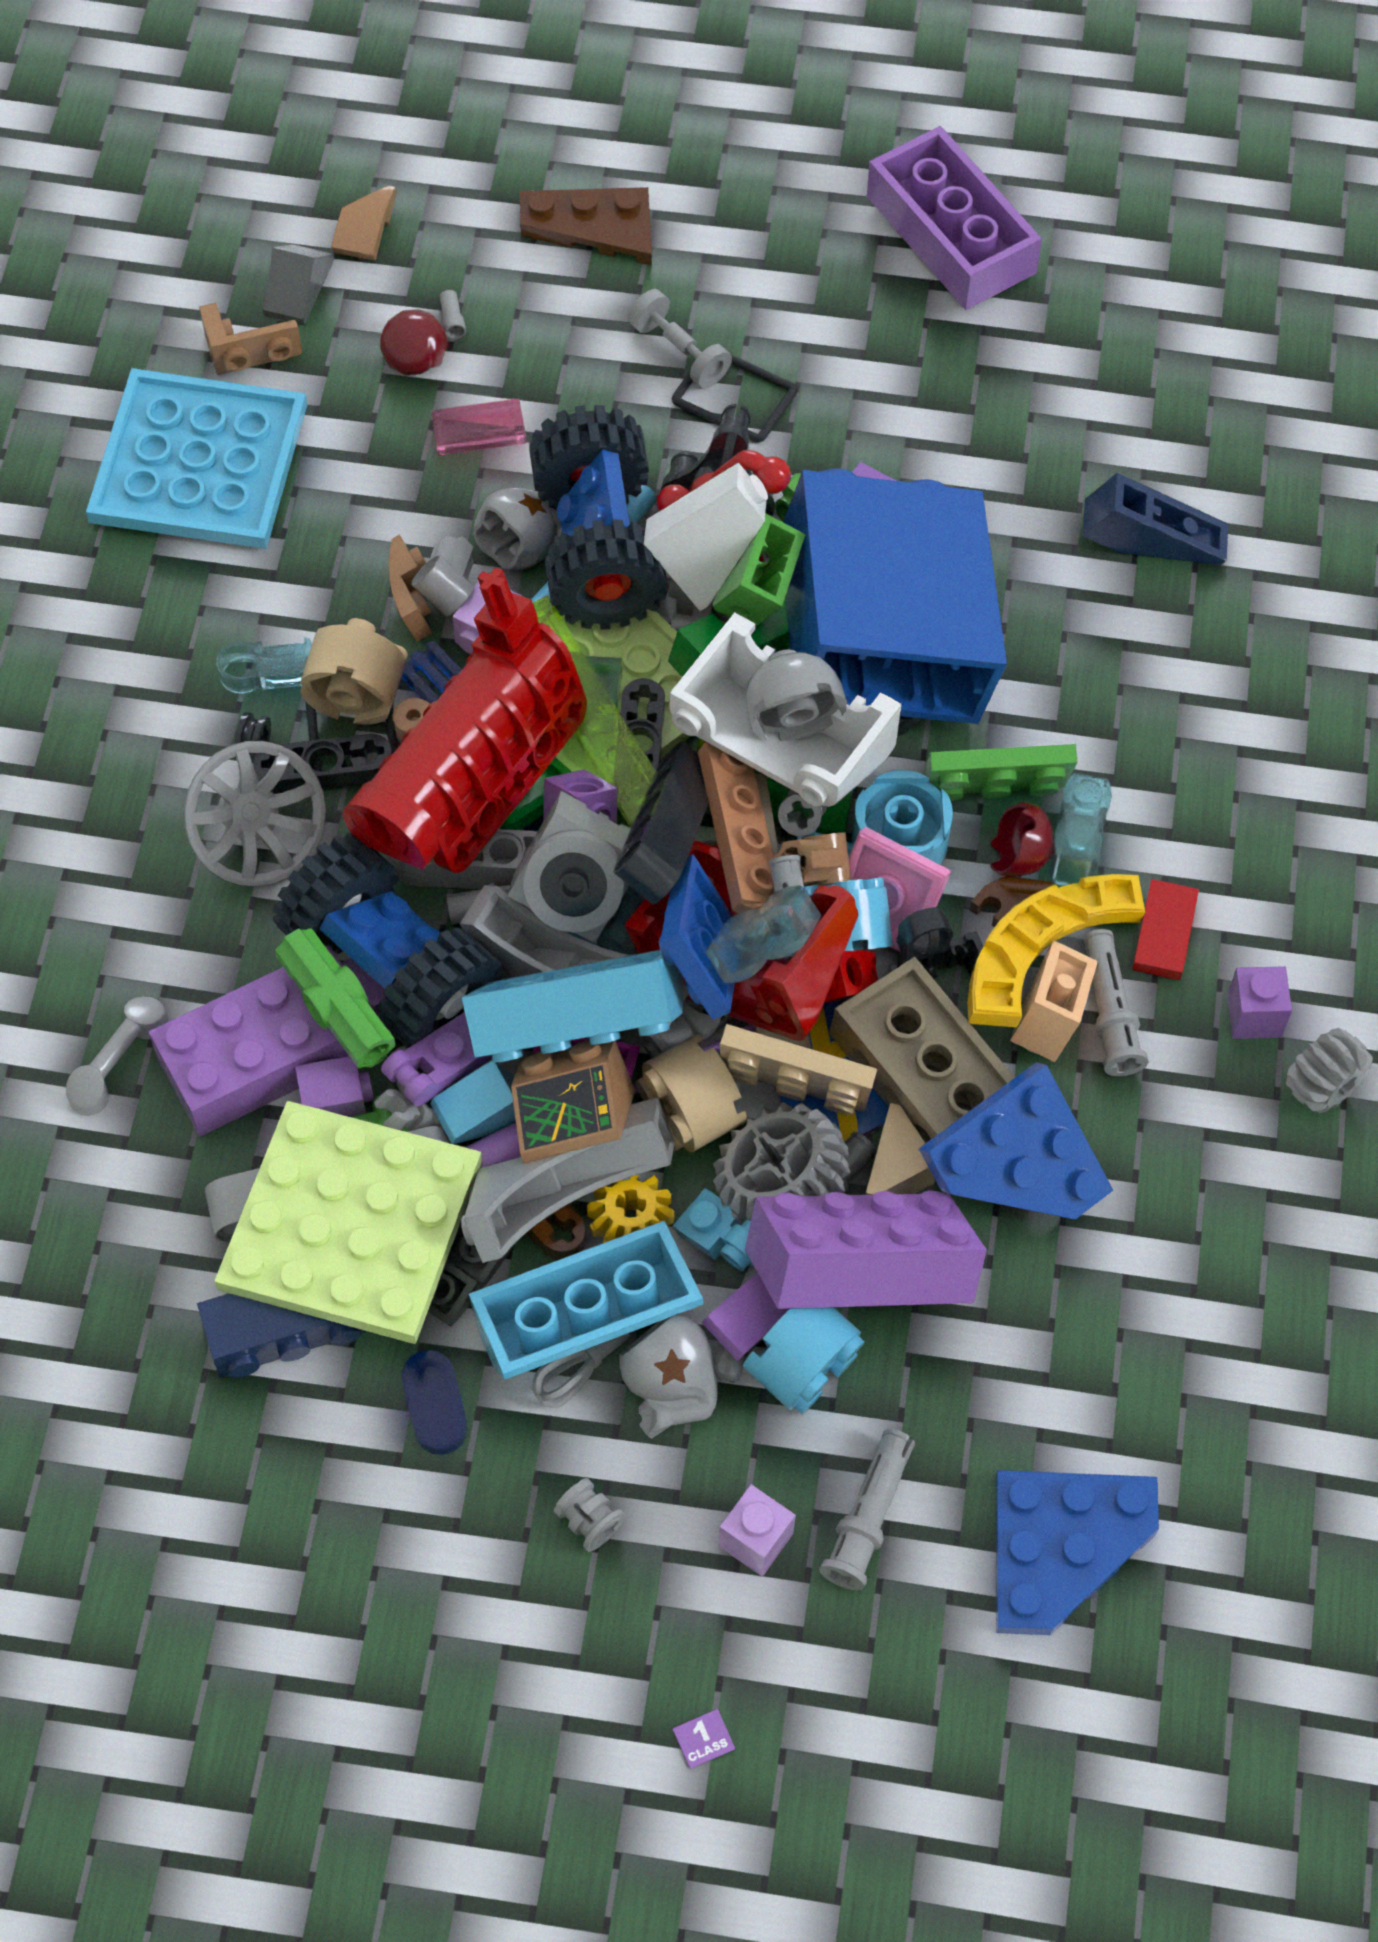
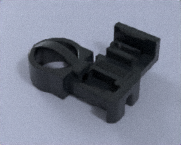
M925 908L912 913L900 923L896 942L901 951V956L898 963L888 965L892 972L913 957H916L933 979L938 976L934 967H937V969L948 967L950 969L954 965L960 964L962 966L963 963L971 977L983 944L977 931L964 934L963 938L952 940L953 931L945 913L939 908Z

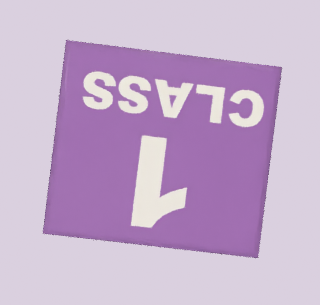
M718 1709L672 1728L690 1769L735 1750V1746Z

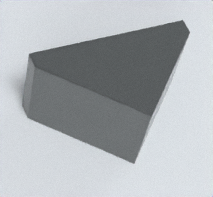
M294 244L274 247L263 304V315L285 321L295 320L297 324L305 325L334 262V254Z

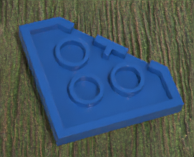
M1038 1062L1034 1063L919 1148L941 1191L951 1195L1077 1219L1114 1191L1046 1064Z
M997 1470L995 1477L996 1633L1051 1635L1066 1621L1071 1613L1117 1573L1120 1567L1133 1554L1142 1549L1157 1534L1159 1529L1158 1477Z

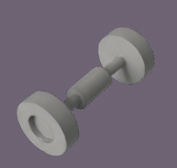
M651 289L642 294L629 312V323L640 333L650 332L659 325L664 330L663 336L684 355L691 354L696 358L690 370V377L701 388H709L720 381L731 365V354L720 344L711 345L701 352L696 347V340L675 322L669 323L664 319L668 313L670 301L661 291Z

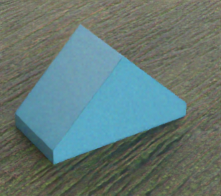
M491 1060L435 1096L430 1102L451 1144L486 1137L516 1122L511 1090L515 1076L498 1062L494 1063Z

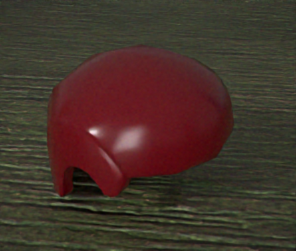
M420 309L403 310L392 317L384 326L380 338V350L390 368L403 375L423 374L430 368L440 366L445 350L449 348L446 332L441 323L434 315Z
M1020 802L1007 807L999 820L997 837L990 841L991 847L1000 855V860L990 865L991 869L1001 876L1023 877L1038 872L1049 861L1054 845L1053 829L1046 812L1038 805Z

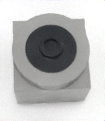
M561 791L515 870L507 896L530 908L548 926L560 931L576 933L595 944L608 920L617 911L622 897L629 886L614 874L613 870L630 832V828L623 824L617 825L608 820L607 815L601 812L599 814L587 808V804Z

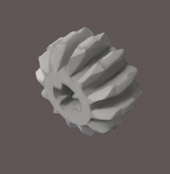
M1340 1028L1332 1029L1328 1033L1321 1034L1315 1042L1308 1044L1303 1053L1296 1056V1062L1288 1069L1285 1084L1293 1091L1292 1095L1302 1105L1305 1104L1312 1111H1317L1318 1113L1327 1112L1330 1108L1338 1107L1342 1100L1350 1097L1351 1093L1362 1085V1080L1370 1073L1373 1057L1356 1036L1353 1037L1346 1030Z

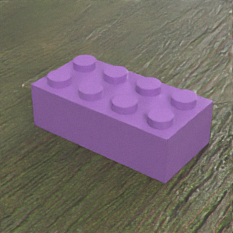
M941 125L869 161L867 198L965 310L1037 273L1042 238Z
M331 945L326 946L339 966L342 967ZM284 967L148 1031L156 1057L199 1137L299 1089L295 1066L349 1056L330 1029L323 1030L313 1019L302 999L301 990L289 977Z
M881 1191L874 1195H847L831 1192L825 1196H798L792 1193H781L777 1196L756 1197L745 1246L748 1257L778 1309L974 1303L987 1249L951 1196L938 1191H925L922 1194H894Z

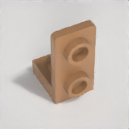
M216 302L199 306L204 335L217 375L232 371L237 372L248 367L273 361H283L302 354L299 328L295 320L234 334L230 318L221 320Z

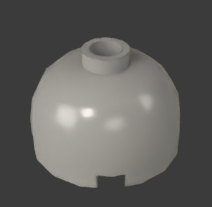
M782 650L771 655L768 661L762 664L753 674L746 691L747 713L752 732L767 740L765 732L778 733L780 741H791L811 736L833 725L831 715L839 709L843 716L847 707L843 687L836 672L822 658L794 650Z

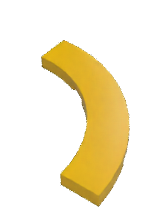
M1110 874L1080 878L1079 883L1059 888L1057 885L1047 887L1013 907L989 934L975 963L969 983L967 1001L968 1023L1018 1027L1022 1018L1021 995L1026 972L1034 960L1051 945L1053 940L1057 941L1072 932L1101 924L1141 923L1145 914V907L1139 875Z

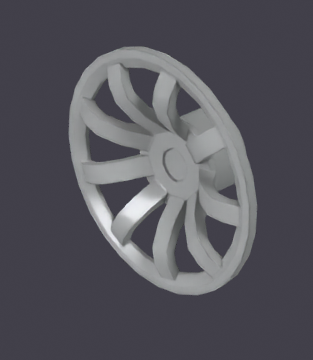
M245 741L230 745L215 753L201 766L193 777L186 793L184 828L189 844L197 858L209 871L232 883L246 886H262L286 879L293 870L298 871L303 866L301 861L308 855L312 856L320 842L325 826L326 813L323 790L317 776L308 763L295 752L281 745L266 741ZM249 753H266L276 756L266 776L257 784L253 783V767ZM236 756L240 780L238 785L230 787L212 772L223 762ZM289 763L299 772L306 783L295 789L273 795L271 790L278 783ZM204 783L221 796L218 810L196 812L198 796ZM311 796L313 807L312 824L279 814V807ZM222 822L226 827L224 834L207 851L200 839L196 825ZM275 826L308 835L302 848L293 858H291L284 845L272 832ZM237 838L241 839L244 861L241 873L228 869L217 862L232 847ZM261 839L268 846L281 867L269 872L255 874L257 867L256 840Z

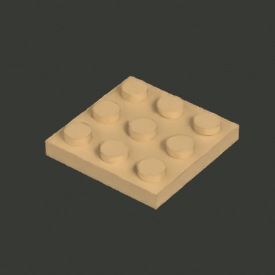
M726 1024L720 1043V1057L736 1083L756 1087L757 1081L777 1086L775 1091L777 1094L797 1101H804L806 1095L825 1100L824 1107L826 1109L843 1115L853 1116L854 1110L865 1112L876 1076V1068Z

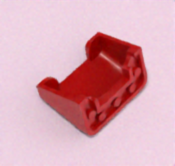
M694 840L689 855L693 854L743 930L731 1011L726 1015L792 1040H804L818 1020L859 915L854 897L846 889L837 885H832L831 887L818 886L810 897L813 911L809 912L812 932L792 959L786 961L784 959L785 951L779 918L770 919L775 939L766 945H760V942L755 944L750 920L732 911L718 845L710 846ZM670 891L655 905L650 904L645 899L624 925L638 954L660 950L659 939L662 935L665 919L664 912L667 909ZM688 994L686 999H689L691 1002H693V1000Z

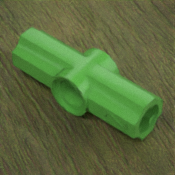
M299 928L285 936L280 946L275 949L276 958L301 990L302 999L316 1023L323 1030L330 1029L359 1069L362 1067L371 1068L386 1059L387 1054L395 1047L394 1038L369 1006L368 997L351 969L345 965L339 966L312 928L307 930Z

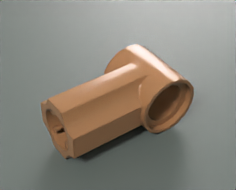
M846 833L804 837L802 840L786 841L782 843L780 851L773 856V858L786 855H799L803 884H807V886L828 885L834 882L851 880Z

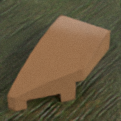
M384 187L342 208L331 244L334 253L376 261L384 225L389 226L397 194L395 187Z

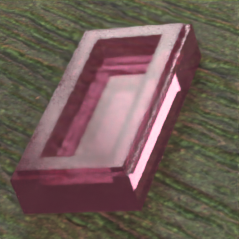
M519 398L431 410L438 456L526 444V432Z

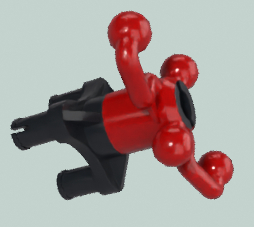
M731 404L724 408L721 415V424L715 430L707 451L699 461L695 455L689 452H679L673 456L670 472L663 479L660 493L657 496L658 512L739 463L749 476L752 474L756 475L763 483L768 495L765 513L773 517L775 502L772 496L785 490L790 483V468L785 460L777 456L764 457L757 451L749 450L747 430L751 422V414L745 406L741 405L739 416H736L737 404ZM763 554L758 559L762 563H764Z

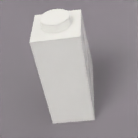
M737 463L646 520L644 545L652 552L656 560H659L662 567L700 611L709 606L765 522L766 500L768 499L767 491L756 475L752 474L749 476L743 467Z

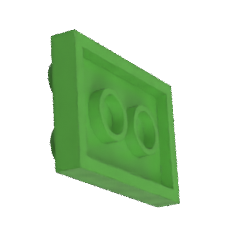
M1076 744L930 752L922 774L929 777V783L933 784L940 791L942 788L949 796L950 801L962 799L963 794L982 793V797L987 799L1004 798L1010 796L1011 791L1030 790V795L1047 796L1057 793L1059 791L1058 788H1064L1078 763Z

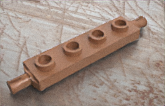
M705 742L699 749L698 756L709 799L732 911L750 920L754 943L759 944L760 942V945H766L775 939L770 919L776 918L773 916L772 905L776 904L771 869L768 865V861L773 859L774 854L754 768Z

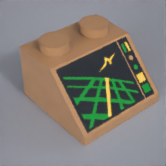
M588 1039L575 1044L570 1050L551 1055L550 1053L542 1054V1052H538L528 1056L519 1063L511 1090L519 1149L523 1163L621 1139L635 1089L616 1040L590 1045V1040Z

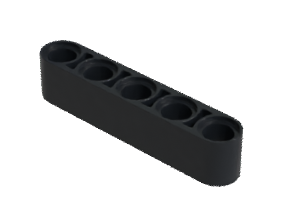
M684 741L676 744L655 770L613 870L614 874L652 905L662 900L679 879L709 803L698 753Z

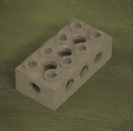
M913 957L835 1008L829 1034L851 1061L877 1069L872 1086L888 1107L890 1103L902 1107L925 1144L969 1112L960 1107L972 1110L1015 1078L973 1026L968 1023V1020L916 957Z

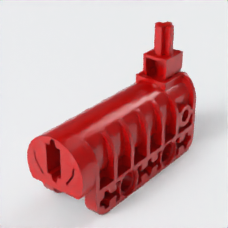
M494 568L490 574L483 571L477 578L485 605L473 618L479 636L471 644L473 652L467 658L465 667L458 675L453 676L446 683L443 694L437 701L428 705L420 722L405 733L397 750L382 761L379 771L370 782H366L343 809V820L355 838L369 848L421 870H424L431 860L434 859L437 866L450 872L459 874L465 871L576 732L586 714V695L567 646L548 625L538 622V615L531 599L510 591L505 574L500 568Z

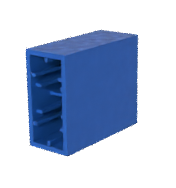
M828 469L821 472L802 470L783 523L805 534L785 596L790 650L822 658L836 672L842 684L848 705L853 702L857 695L866 699V706L871 705L881 692L901 703L900 716L979 724L1007 665L983 491L946 487L944 484L930 479L902 482L859 477L845 469Z

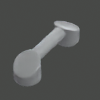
M142 996L128 1001L124 1007L126 1019L90 1065L80 1066L69 1076L66 1084V1095L71 1108L76 1113L91 1116L101 1112L106 1107L109 1101V1092L104 1078L136 1037L151 1039L148 1031L168 1022L166 1009L159 1000Z

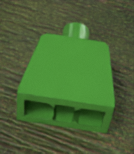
M765 513V522L715 595L713 601L714 609L730 618L736 613L755 623V627L778 611L783 605L805 534ZM766 552L770 559L762 563L758 559Z

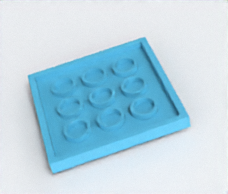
M131 368L86 510L88 522L267 549L308 405L306 393Z

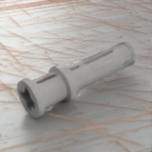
M1106 929L1093 930L1085 934V938H1082V943L1086 956L1098 961L1092 984L1100 1015L1096 1020L1095 1030L1097 1036L1103 1039L1107 1056L1103 1061L1104 1070L1111 1076L1135 1074L1142 1071L1149 1063L1147 1053L1140 1048L1138 1040L1139 1018L1133 1010L1129 1009L1116 955L1113 933Z
M885 1429L883 1431L878 1449L860 1488L855 1505L850 1515L845 1516L838 1522L836 1531L839 1534L830 1558L823 1560L819 1571L824 1578L840 1587L856 1591L865 1588L867 1577L864 1573L873 1551L879 1550L884 1541L883 1531L880 1529L884 1521L883 1519L894 1497L907 1460H909L911 1452L915 1447V1441L909 1439V1435L895 1429Z

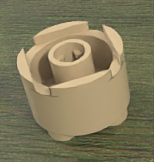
M353 618L348 621L347 625H330L319 628L315 634L301 676L300 684H302L300 693L302 698L317 711L337 720L340 712L356 715L354 720L356 724L370 725L380 723L387 719L405 668L408 656L407 651L382 635L375 633V626L363 619Z
M700 1034L686 1039L643 1063V1077L635 1082L643 1101L658 1097L675 1140L674 1151L684 1147L687 1151L694 1152L746 1123L747 1119L746 1110L739 1114L736 1112L733 1102L742 1097L730 1071L713 1047L705 1052L699 1044L705 1038Z

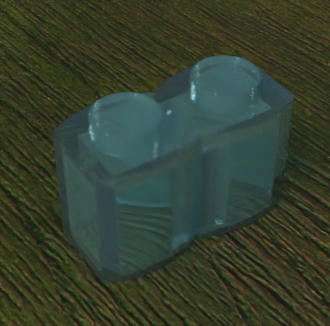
M1074 773L1067 781L1057 819L1052 856L1048 864L1049 878L1054 884L1065 886L1079 883L1080 878L1095 876L1103 844V831L1112 797L1108 779Z
M797 885L783 888L772 894L760 909L743 911L727 920L718 931L705 954L724 983H736L746 980L755 975L764 966L767 959L784 958L798 951L809 939L821 914L803 886Z

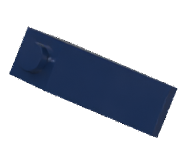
M1116 473L1085 498L1082 536L1114 551L1222 565L1227 561L1228 523L1126 476Z

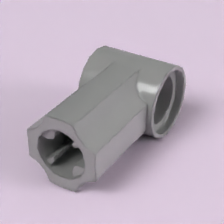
M445 535L437 542L429 561L418 571L411 584L445 616H449L459 609L474 589V585L468 580L474 563L471 554L473 546L463 536L452 538Z

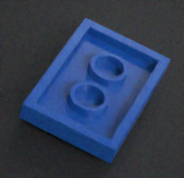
M692 854L687 857L679 879L670 890L667 909L664 912L665 919L662 935L659 939V946L667 963L671 966L676 965L685 978V985L693 1002L697 1005L702 1004L711 1019L714 1020L731 1011L743 930Z

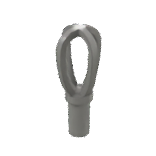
M624 1334L541 1366L533 1378L532 1390L534 1395L545 1406L551 1408L563 1406L585 1385L593 1369L601 1365L605 1357L630 1338V1334ZM585 1361L583 1366L560 1387L550 1392L544 1391L543 1386L572 1366Z

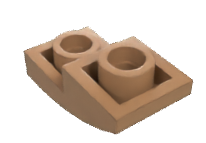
M399 534L391 540L389 579L398 611L414 639L418 642L432 634L424 617L432 612L423 595L411 585L415 575L426 564V561L418 547L409 550Z

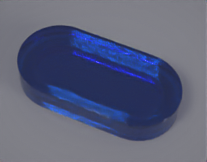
M433 1350L418 1352L407 1360L402 1370V1382L415 1436L419 1445L427 1452L436 1455L448 1454L457 1450L467 1436V1421L454 1368L450 1360L440 1352Z

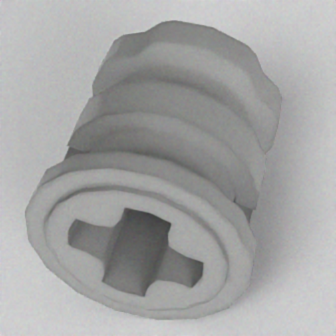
M585 1478L573 1485L559 1499L553 1512L560 1519L567 1518L569 1520L568 1527L576 1536L583 1534L586 1537L583 1547L588 1552H591L603 1545L616 1533L623 1524L626 1514L622 1509L612 1512L609 1508L611 1502L603 1493L596 1495L593 1492L595 1485L588 1478Z

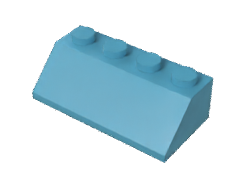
M661 950L489 982L462 997L474 1056L476 1058L492 1055L493 1062L497 1063L522 1057V1049L540 1046L542 1054L569 1049L572 1047L571 1040L589 1037L590 1045H597L618 1040L621 1038L619 1031L638 1028L639 1036L665 1032L670 1029L668 1022H672L683 1014V975L676 965L671 966L667 963Z
M665 1221L469 1293L480 1337L494 1369L504 1380L704 1304L703 1297Z

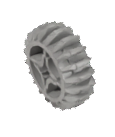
M782 1102L774 1113L772 1110L763 1107L761 1117L755 1120L747 1117L746 1126L741 1131L731 1130L733 1141L719 1146L723 1158L713 1163L716 1170L715 1173L717 1174L713 1182L721 1198V1204L723 1207L730 1206L732 1216L740 1225L746 1220L751 1221L756 1197L777 1196L781 1193H792L798 1196H825L831 1192L841 1193L845 1191L842 1178L851 1174L849 1164L846 1161L850 1157L848 1146L841 1138L842 1133L836 1124L831 1123L827 1116L818 1109L811 1111L802 1102L794 1108ZM779 1164H782V1166L784 1167V1173H782L778 1168Z

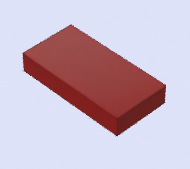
M1151 879L1132 970L1181 980L1199 889Z

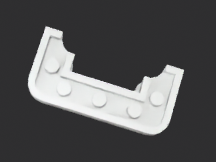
M734 613L670 692L669 708L673 716L672 721L682 733L699 737L797 792L804 801L813 806L819 807L822 805L830 807L835 805L883 764L896 745L901 703L880 692L873 703L866 706V699L857 695L850 705L847 704L846 712L843 716L839 709L831 715L833 725L823 731L791 741H780L778 733L765 732L767 740L759 738L751 729L747 713L746 691L753 674L762 664L768 661L769 657L775 653V649L766 645L761 650L751 637L755 630V623Z

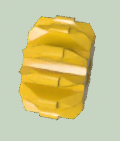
M639 1174L629 1177V1180H619L611 1183L610 1187L604 1186L595 1190L594 1198L596 1201L590 1202L587 1205V1216L594 1220L590 1224L592 1236L594 1238L604 1237L603 1243L662 1221H665L667 1226L672 1225L675 1219V1211L668 1207L671 1204V1193L668 1189L657 1190L658 1179L655 1175L641 1182L639 1181ZM626 1210H636V1217H626Z

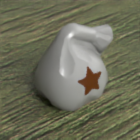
M523 488L498 489L484 499L475 519L473 535L476 544L482 552L492 557L502 568L521 571L532 568L545 559L551 544L558 545V537L562 535L561 521L557 518V510L549 507L548 500L545 502L541 501L538 497V492Z
M677 1314L658 1321L619 1355L623 1381L631 1393L644 1398V1401L639 1406V1414L642 1418L639 1425L651 1439L673 1425L703 1421L711 1416L717 1403L716 1368L711 1345L706 1333L694 1320L685 1315Z

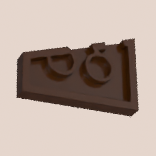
M648 187L520 191L521 236L568 247L580 243L599 248V254L612 257L615 256L616 252L637 256L638 263L652 266Z

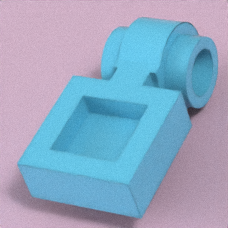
M705 1188L672 1227L681 1238L714 1260L721 1254L728 1263L741 1272L747 1266L754 1267L745 1251L751 1221L746 1220L740 1225L731 1214V1205L723 1207L721 1198Z

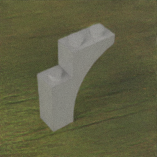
M484 885L460 922V925L466 932L502 963L503 967L501 970L507 979L630 956L602 948L567 932L548 926L533 912L508 897V894L498 886ZM683 984L684 1002L689 993L687 991L686 986Z
M658 1097L631 1104L622 1137L619 1140L528 1163H523L522 1158L519 1157L479 1168L473 1190L469 1192V1203L465 1215L461 1218V1225L466 1242L470 1246H476L482 1263L502 1258L513 1244L532 1227L574 1200L619 1180L671 1165L675 1140Z

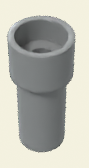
M453 290L443 291L440 294L444 317L442 320L443 328L448 339H460L466 334L464 317L460 313L457 294Z

